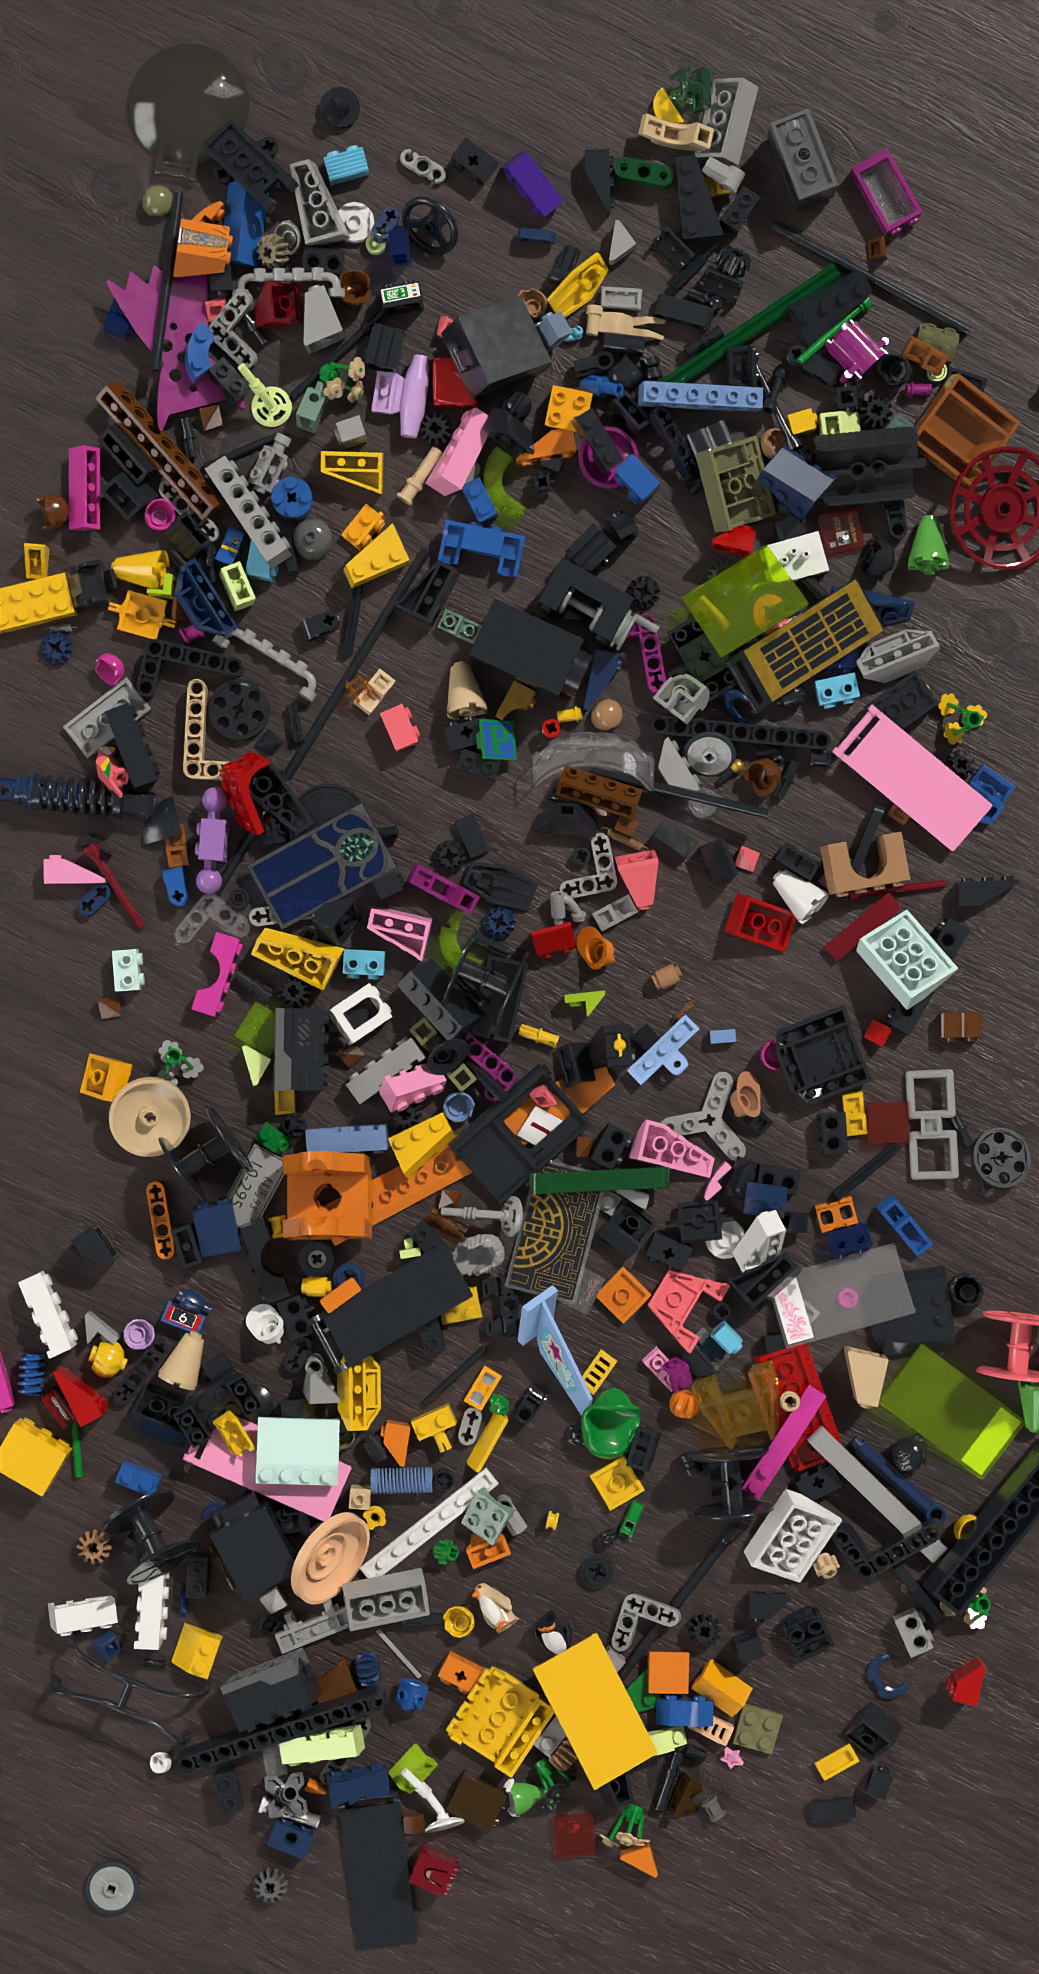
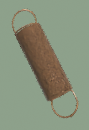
M688 1001L674 1017L680 1020L694 1005Z

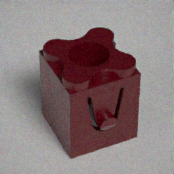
M422 1843L410 1871L409 1883L440 1896H447L457 1873L459 1860L454 1856Z

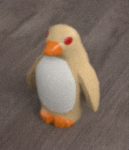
M485 1583L476 1586L472 1597L479 1600L484 1620L489 1626L496 1629L498 1634L519 1620L513 1614L511 1601L507 1596H504L501 1592Z

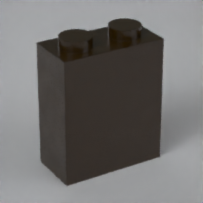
M465 1769L446 1805V1811L490 1832L492 1827L496 1828L500 1820L498 1815L501 1809H506L510 1799L507 1798L508 1792Z

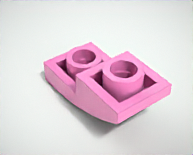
M656 1346L642 1361L672 1392L669 1375L662 1369V1365L668 1362L669 1359Z

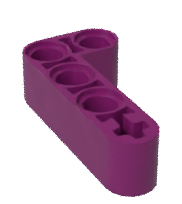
M640 615L641 617L656 624L654 618L651 615ZM634 623L627 638H639L647 687L651 693L656 694L659 689L651 685L654 683V675L650 677L649 674L661 672V675H657V680L659 683L662 682V685L666 682L658 634L645 630L641 625ZM646 640H653L655 647L648 650L645 648L644 642ZM651 659L659 663V667L655 670L648 667V661Z
M469 1032L464 1037L467 1041H469L470 1037L474 1040L469 1044V1047L471 1048L472 1045L478 1044L481 1046L482 1052L480 1055L474 1056L469 1051L468 1056L492 1075L493 1079L507 1091L516 1079L515 1071ZM490 1057L497 1060V1066L494 1069H489L486 1066V1060ZM508 1070L513 1074L511 1081L505 1082L502 1080L501 1074L503 1071ZM485 1088V1096L491 1101H497L495 1097H491L488 1094V1089Z

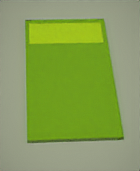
M923 1344L919 1346L879 1400V1404L981 1480L985 1478L1025 1425L1024 1419Z

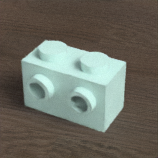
M139 949L112 951L115 991L142 990V985H145L144 973L140 972V965H143V955L139 953Z

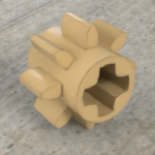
M829 1553L818 1555L816 1563L813 1564L818 1577L822 1575L825 1579L835 1576L837 1574L836 1569L840 1567L835 1555L830 1557Z

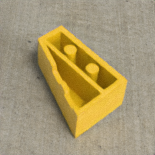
M321 451V472L383 494L384 453Z
M393 523L346 564L343 571L351 588L406 566L409 562L408 555Z
M442 1112L388 1138L404 1175L409 1180L413 1176L412 1174L421 1166L423 1167L427 1163L426 1161L435 1153L437 1154L455 1135L446 1116Z

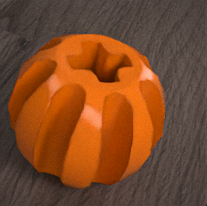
M681 1390L678 1393L674 1392L672 1394L669 1407L671 1412L678 1417L692 1418L699 1410V1399L695 1393Z

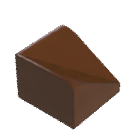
M219 405L199 409L204 431L224 428Z
M620 816L614 830L632 838L640 819L634 817L632 820Z
M577 1137L575 1154L577 1157L591 1156L593 1137Z

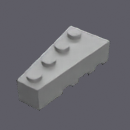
M309 159L290 164L292 177L299 184L295 189L305 244L317 248L350 239L349 233L317 165Z
M406 1036L397 1043L399 1047L392 1051L389 1048L380 1055L382 1057L381 1060L376 1063L373 1060L364 1066L366 1070L359 1075L356 1072L347 1078L349 1083L346 1086L359 1104L381 1089L385 1076L390 1075L391 1078L400 1076V1071H408L426 1058V1055L413 1037L408 1039Z

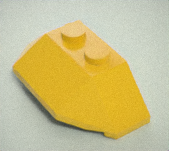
M371 1355L337 1374V1394L341 1399L338 1402V1412L347 1431L368 1430L381 1409V1369ZM344 1356L342 1357L341 1364L347 1362Z

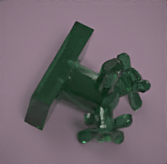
M689 66L686 69L677 70L674 75L669 76L670 81L677 77L680 81L678 87L669 91L670 99H675L681 108L684 107L685 103H693V112L701 113L712 108L710 67L703 66L692 71V80L687 79L685 73L693 70L692 67Z

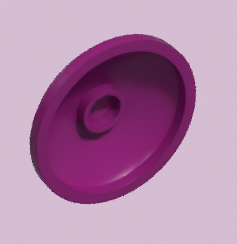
M604 427L624 461L631 454L638 459L637 447L626 432L614 427ZM584 439L579 448L578 462L585 478L601 488L611 489L619 487L620 485L614 479V470L624 461L602 474L592 458L593 452L591 447Z

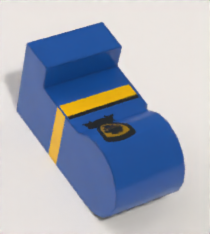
M230 526L215 560L227 566L236 563L246 532Z

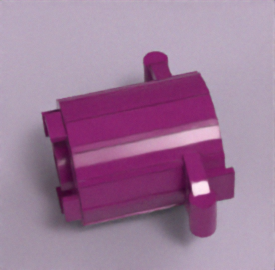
M850 320L840 327L841 330L824 344L827 347V351L846 370L840 377V382L843 384L847 383L850 378L857 384L878 363L880 358L887 354L884 348L889 343V339L883 337L876 344L856 321Z

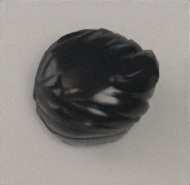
M963 1272L953 1277L950 1281L949 1295L958 1306L964 1308L978 1307L984 1295L982 1283L974 1274Z
M918 1432L912 1436L903 1437L893 1443L892 1458L895 1466L900 1471L918 1470L922 1463L924 1466L926 1465L927 1444L921 1433Z

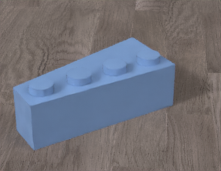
M387 1124L305 1130L307 1152L331 1151L365 1154L364 1151H372L375 1154L385 1153V1150L389 1148Z

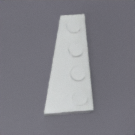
M42 1271L20 1281L19 1286L28 1307H33L34 1309L32 1318L34 1323L42 1329L40 1331V1338L42 1343L48 1345L50 1349L47 1352L50 1359L77 1345L76 1340H78L75 1330L70 1329L67 1323L70 1320L66 1311L61 1310L59 1305L61 1300L57 1292L54 1293L50 1286L53 1283L49 1274H45Z
M170 1572L151 1581L139 1584L138 1591L141 1592V1596H138L137 1612H140V1616L137 1617L135 1627L139 1637L137 1641H134V1649L159 1650L163 1640L167 1639V1627H164V1619L168 1618V1607H165V1599L169 1598V1587H166V1579L170 1578Z

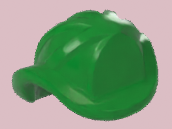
M616 1388L607 1389L595 1399L593 1405L588 1406L583 1411L581 1418L582 1436L589 1452L602 1459H613L627 1453L632 1447L637 1427L640 1426L639 1406L632 1405L628 1396Z

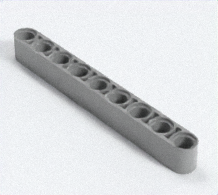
M822 1425L810 1435L807 1441L902 1534L921 1524ZM912 1537L915 1542H920L918 1538ZM938 1539L935 1543L922 1549L921 1552L934 1563L947 1550V1547Z

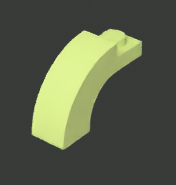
M668 1726L648 1732L658 1752L656 1755L675 1751L674 1748L687 1744L684 1726Z

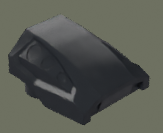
M806 1606L788 1614L780 1623L798 1663L810 1655L830 1646L831 1648L835 1646L818 1607Z

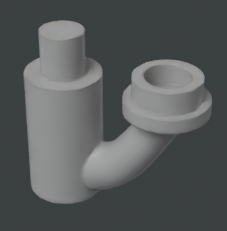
M555 891L550 894L551 917L554 919L555 925L563 924L562 918H565V904L573 910L571 913L573 921L581 922L585 920L586 912L581 911L570 896L565 895L561 891Z

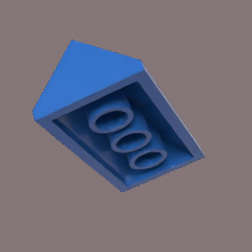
M236 181L229 182L223 225L230 227L229 235L233 236L232 246L227 248V252H231L229 265L259 268L260 260L257 259L260 255L256 250L259 248L257 243L262 240L261 238L264 234L266 211Z

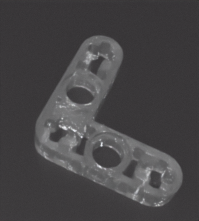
M205 893L177 926L175 937L181 943L189 942L210 916L238 937H244L249 933L250 922L214 893ZM205 898L207 900L212 898V903L214 904V906L209 905L206 908L205 911L208 912V914H206L202 909L198 908V906H200L201 908L204 907L206 901L204 900ZM221 910H228L231 913V917L228 920L221 919L219 915ZM195 912L202 915V921L199 923H195L191 919V915ZM234 916L237 917L235 922H237L240 925L242 923L245 924V931L240 930L239 932L237 930L238 926L234 922L232 926L229 925V923L232 922ZM187 921L192 926L187 933L189 937H181L180 929L184 931L187 928L188 924L185 923Z

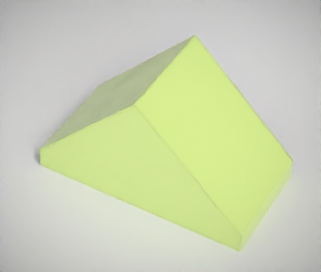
M246 1045L242 1049L254 1086L260 1083L272 1058Z

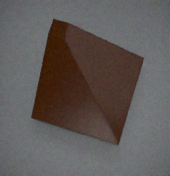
M119 996L97 999L102 1019L122 1016Z
M355 1043L350 1046L346 1044L336 1053L349 1068L365 1056Z

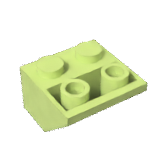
M837 411L820 413L818 417L820 435L861 431L859 413Z

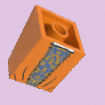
M181 219L173 277L224 272L225 264L229 265L231 252H227V248L232 246L233 236L229 235L230 227Z

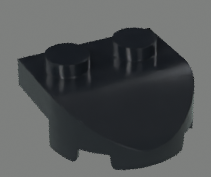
M701 1327L695 1333L700 1338L692 1352L689 1354L683 1347L680 1349L681 1359L689 1365L691 1376L705 1377L716 1372L731 1357L711 1337L710 1333L704 1327Z

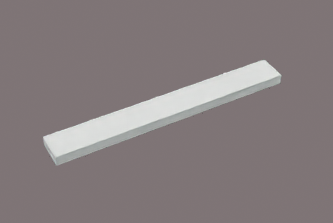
M487 1468L483 1469L365 1562L359 1569L367 1579L383 1576L467 1510L479 1489L485 1487L489 1492L499 1483Z

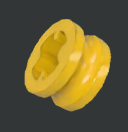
M549 1511L545 1529L551 1527L554 1531L556 1530L559 1517L558 1512L553 1514L552 1511Z

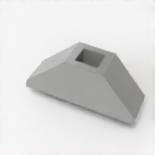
M669 737L666 738L657 768L667 785L696 792L699 791L701 783L695 774L691 775L688 768L690 765L686 758H681L677 751L680 749L674 739L670 741Z

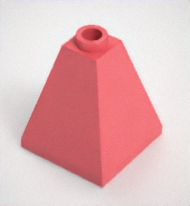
M655 850L615 857L618 870L636 906L640 910L651 908L654 902L658 870V857Z

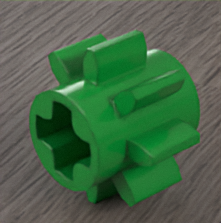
M439 1540V1543L433 1549L434 1558L439 1559V1564H452L458 1557V1548L456 1545H453V1540Z

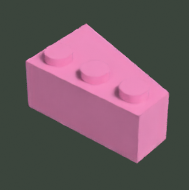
M427 1063L415 1066L414 1070L406 1073L405 1070L400 1071V1076L397 1077L385 1076L379 1093L391 1113L396 1110L399 1112L406 1109L413 1102H422L426 1099V1096L441 1093L447 1080L444 1075L431 1073L428 1070Z

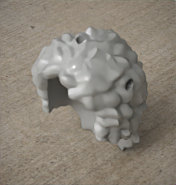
M478 1234L467 1238L463 1243H459L451 1255L462 1274L467 1273L471 1276L474 1273V1275L479 1276L483 1273L492 1272V1269L500 1266L504 1262L505 1252L498 1237L490 1234Z

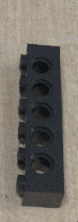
M947 918L946 920H941L936 929L939 932L936 938L932 937V939L953 961L970 929L951 918ZM944 935H949L952 939L949 946H945L942 943ZM936 989L922 1001L912 1006L911 1014L907 1017L902 1014L901 1009L903 1005L899 1001L895 1008L892 1007L886 1016L888 1018L887 1024L906 1035H910Z

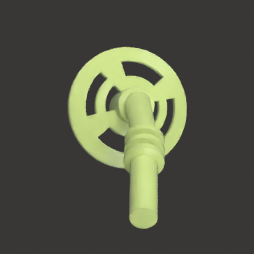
M245 364L239 365L238 370L249 382V387L256 394L251 405L254 418L266 427H278L284 424L292 411V403L288 394L277 387L265 388L262 382L254 377ZM276 392L284 397L286 401L285 404H283L281 398L276 395ZM274 398H276L280 402V404H277ZM263 408H266V410H267L269 413L266 414V413L263 411ZM257 409H260V412L263 416L267 418V420H264L259 416ZM281 410L285 411V414L279 420L274 421L273 416L279 414Z

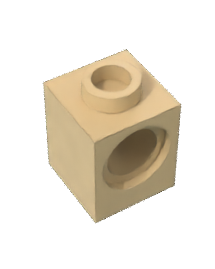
M352 1484L350 1488L349 1509L369 1510L371 1486Z

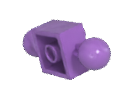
M211 787L204 792L202 803L205 809L208 810V819L201 818V823L197 824V835L200 836V843H196L195 855H198V859L204 861V869L198 873L196 884L199 890L206 894L217 892L222 885V877L216 870V863H227L230 822L220 820V812L226 808L228 796L219 787Z

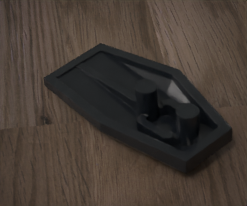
M472 861L463 881L464 885L490 903L528 911L538 883L506 865Z

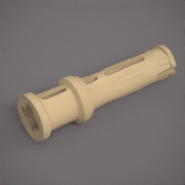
M432 447L412 478H407L406 485L396 496L411 506L413 498L418 491L422 490L424 480L443 453L437 448Z

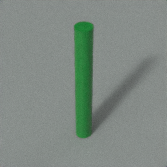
M76 1420L71 1425L75 1477H82L79 1423Z

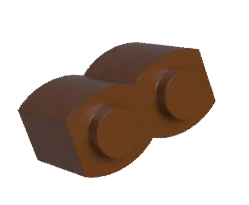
M982 1012L940 1013V1037L945 1038L946 1042L957 1041L958 1037H965V1041H978V1037H982Z

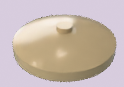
M156 1077L139 1078L123 1086L113 1098L109 1109V1124L115 1140L128 1152L144 1157L164 1154L158 1140L160 1137L166 1138L176 1148L185 1138L191 1121L189 1104L182 1091L173 1083Z

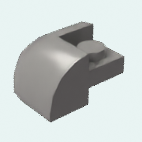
M685 674L674 678L670 677L658 690L653 699L674 716L688 724L699 709L704 710L708 703L710 692L697 679Z

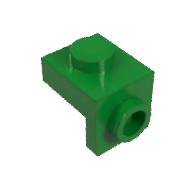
M265 1122L255 1137L257 1141L279 1155H282L288 1148L292 1139L267 1122Z

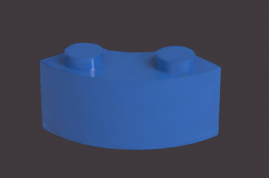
M204 322L193 332L185 351V367L192 383L205 376L212 367L209 361L208 350L216 338Z
M666 1694L665 1698L656 1699V1724L692 1727L713 1726L714 1701L705 1700V1696H693V1699Z

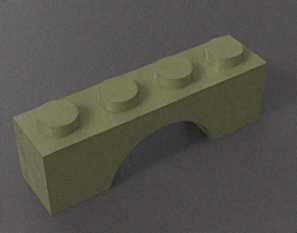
M426 1017L409 1030L428 1053L436 1042L445 1041ZM463 1061L447 1073V1076L461 1092L477 1080Z

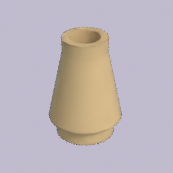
M785 1391L780 1398V1405L785 1411H795L800 1405V1398L795 1392ZM790 1396L792 1397L791 1400H789V1401H786V1400H785V1399H788V1397H790Z

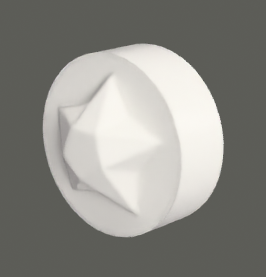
M164 1752L155 1753L150 1759V1767L155 1773H165L171 1767V1758Z

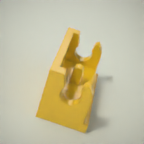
M230 1410L213 1421L232 1454L235 1453L238 1457H242L243 1450L253 1451L255 1449L239 1420Z

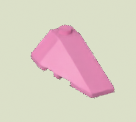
M646 1119L633 1137L628 1157L637 1161L669 1167L670 1169L707 1178L711 1176L715 1159L687 1141L683 1136L671 1130L667 1125Z

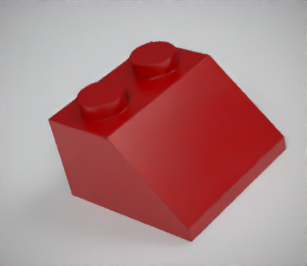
M571 922L531 932L537 956L541 955L542 959L554 956L553 952L561 950L562 954L571 952L573 947L576 946Z
M975 1657L953 1671L951 1678H947L946 1689L953 1701L977 1706L986 1669L981 1658Z

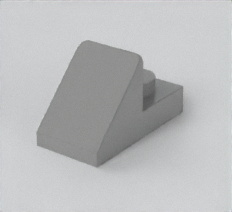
M87 1312L85 1315L87 1344L99 1332L101 1334L100 1338L104 1342L110 1341L114 1345L121 1335L93 1312Z

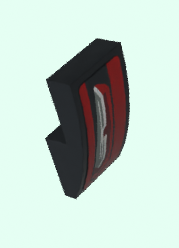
M55 1386L39 1399L62 1432L77 1420L67 1400Z

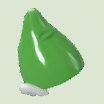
M513 1778L508 1779L503 1786L506 1788L510 1799V1807L507 1810L514 1817H520V1815L530 1810L538 1801L545 1797L547 1792L540 1787L528 1783L514 1782Z

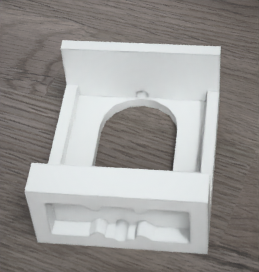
M370 983L327 1012L349 1046L392 1017L390 1007L381 1001L379 991L375 986H371ZM370 998L379 1012L354 1030L343 1013L363 999Z

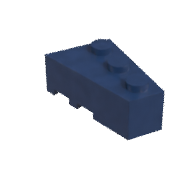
M380 1762L372 1763L366 1767L355 1765L346 1770L335 1768L325 1773L327 1796L332 1810L338 1808L337 1804L347 1801L351 1805L355 1804V1799L365 1797L366 1800L390 1794L388 1770L386 1765Z

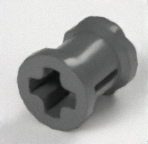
M711 1795L700 1803L709 1814L710 1822H715L726 1814L725 1810H722L717 1802L718 1798L716 1795Z

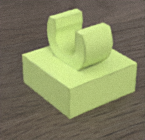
M412 1237L404 1239L405 1249H400L399 1251L401 1259L421 1256V1248L419 1246L414 1247Z

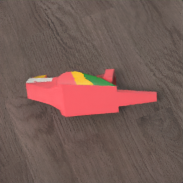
M114 747L98 748L96 759L98 777L110 791L113 790L121 798L123 795L118 787L128 784V771L121 767L118 760L114 758V754L117 753Z

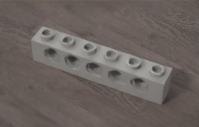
M223 456L205 468L270 568H274L292 556L288 550L291 547L285 537H279L278 533L281 531L274 521L272 523L269 522L267 518L270 515L264 506L260 508L257 504L260 500L255 492L248 491L246 487L249 486V483L243 475L238 476L236 472L239 469L234 461H228L226 456ZM228 478H233L231 482L225 483ZM239 493H243L240 498H236ZM254 508L251 513L246 514L248 509ZM259 524H264L261 529H256ZM275 539L272 544L267 545L269 540Z

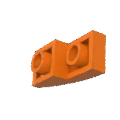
M219 201L206 207L192 221L206 223V220H208L212 224L220 221L225 214L224 203Z

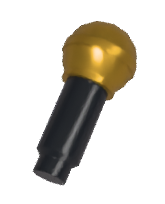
M736 759L730 769L724 772L717 781L721 785L726 783L735 773L743 771L744 763L740 759Z

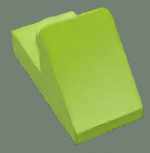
M605 991L564 995L565 1003H569L571 1007L582 1005L581 1001H585L588 1017L604 997Z

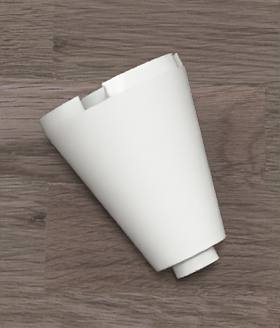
M787 869L784 871L779 870L773 877L775 880L773 882L774 887L801 924L809 921L812 918L810 915L815 911L818 912L828 899L829 894Z

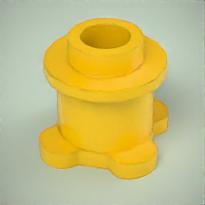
M371 1506L369 1510L363 1513V1517L366 1519L370 1530H373L376 1526H384L386 1524L385 1512L380 1506ZM372 1514H377L379 1518H372Z

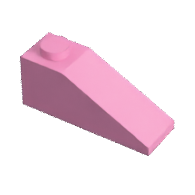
M49 855V859H44V884L108 883L106 878L71 861L61 859V855Z

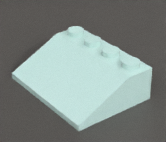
M905 910L860 938L856 950L906 1010L926 998L958 970V967L908 910Z
M258 1417L255 1483L337 1486L340 1420Z

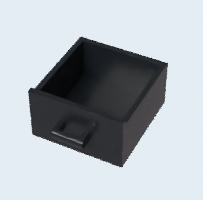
M521 295L458 316L441 332L452 361L471 399L535 377L552 362Z

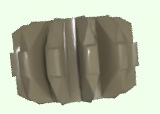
M278 234L263 236L262 240L257 243L259 248L256 252L260 255L257 260H262V266H268L269 269L283 267L289 260L287 256L290 253L287 250L289 243H284V237L278 236Z

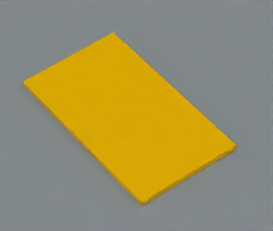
M597 1633L592 1634L532 1669L594 1790L599 1789L604 1784L658 1754Z

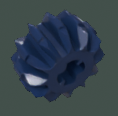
M366 1651L358 1654L356 1657V1670L361 1685L369 1687L379 1684L382 1674L376 1652Z

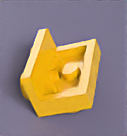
M476 1286L469 1287L473 1294L472 1298L441 1315L443 1325L482 1317Z

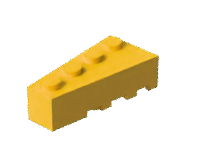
M265 928L258 937L251 955L324 991L345 948Z

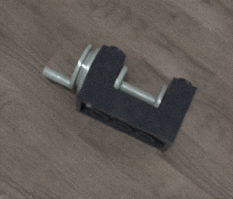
M563 558L538 601L540 612L549 617L551 615L556 616L557 613L562 614L568 604L593 617L594 619L589 627L592 631L591 636L594 637L593 641L601 646L607 644L613 647L616 644L618 645L617 650H620L634 623L643 626L655 634L660 626L638 614H635L634 617L631 616L632 611L629 609L633 604L634 597ZM573 594L595 605L599 610L597 611L573 598Z

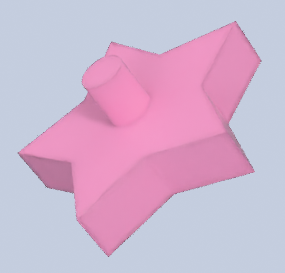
M728 1747L725 1748V1754L720 1758V1760L728 1764L730 1769L734 1765H743L744 1763L739 1757L740 1750L732 1751Z

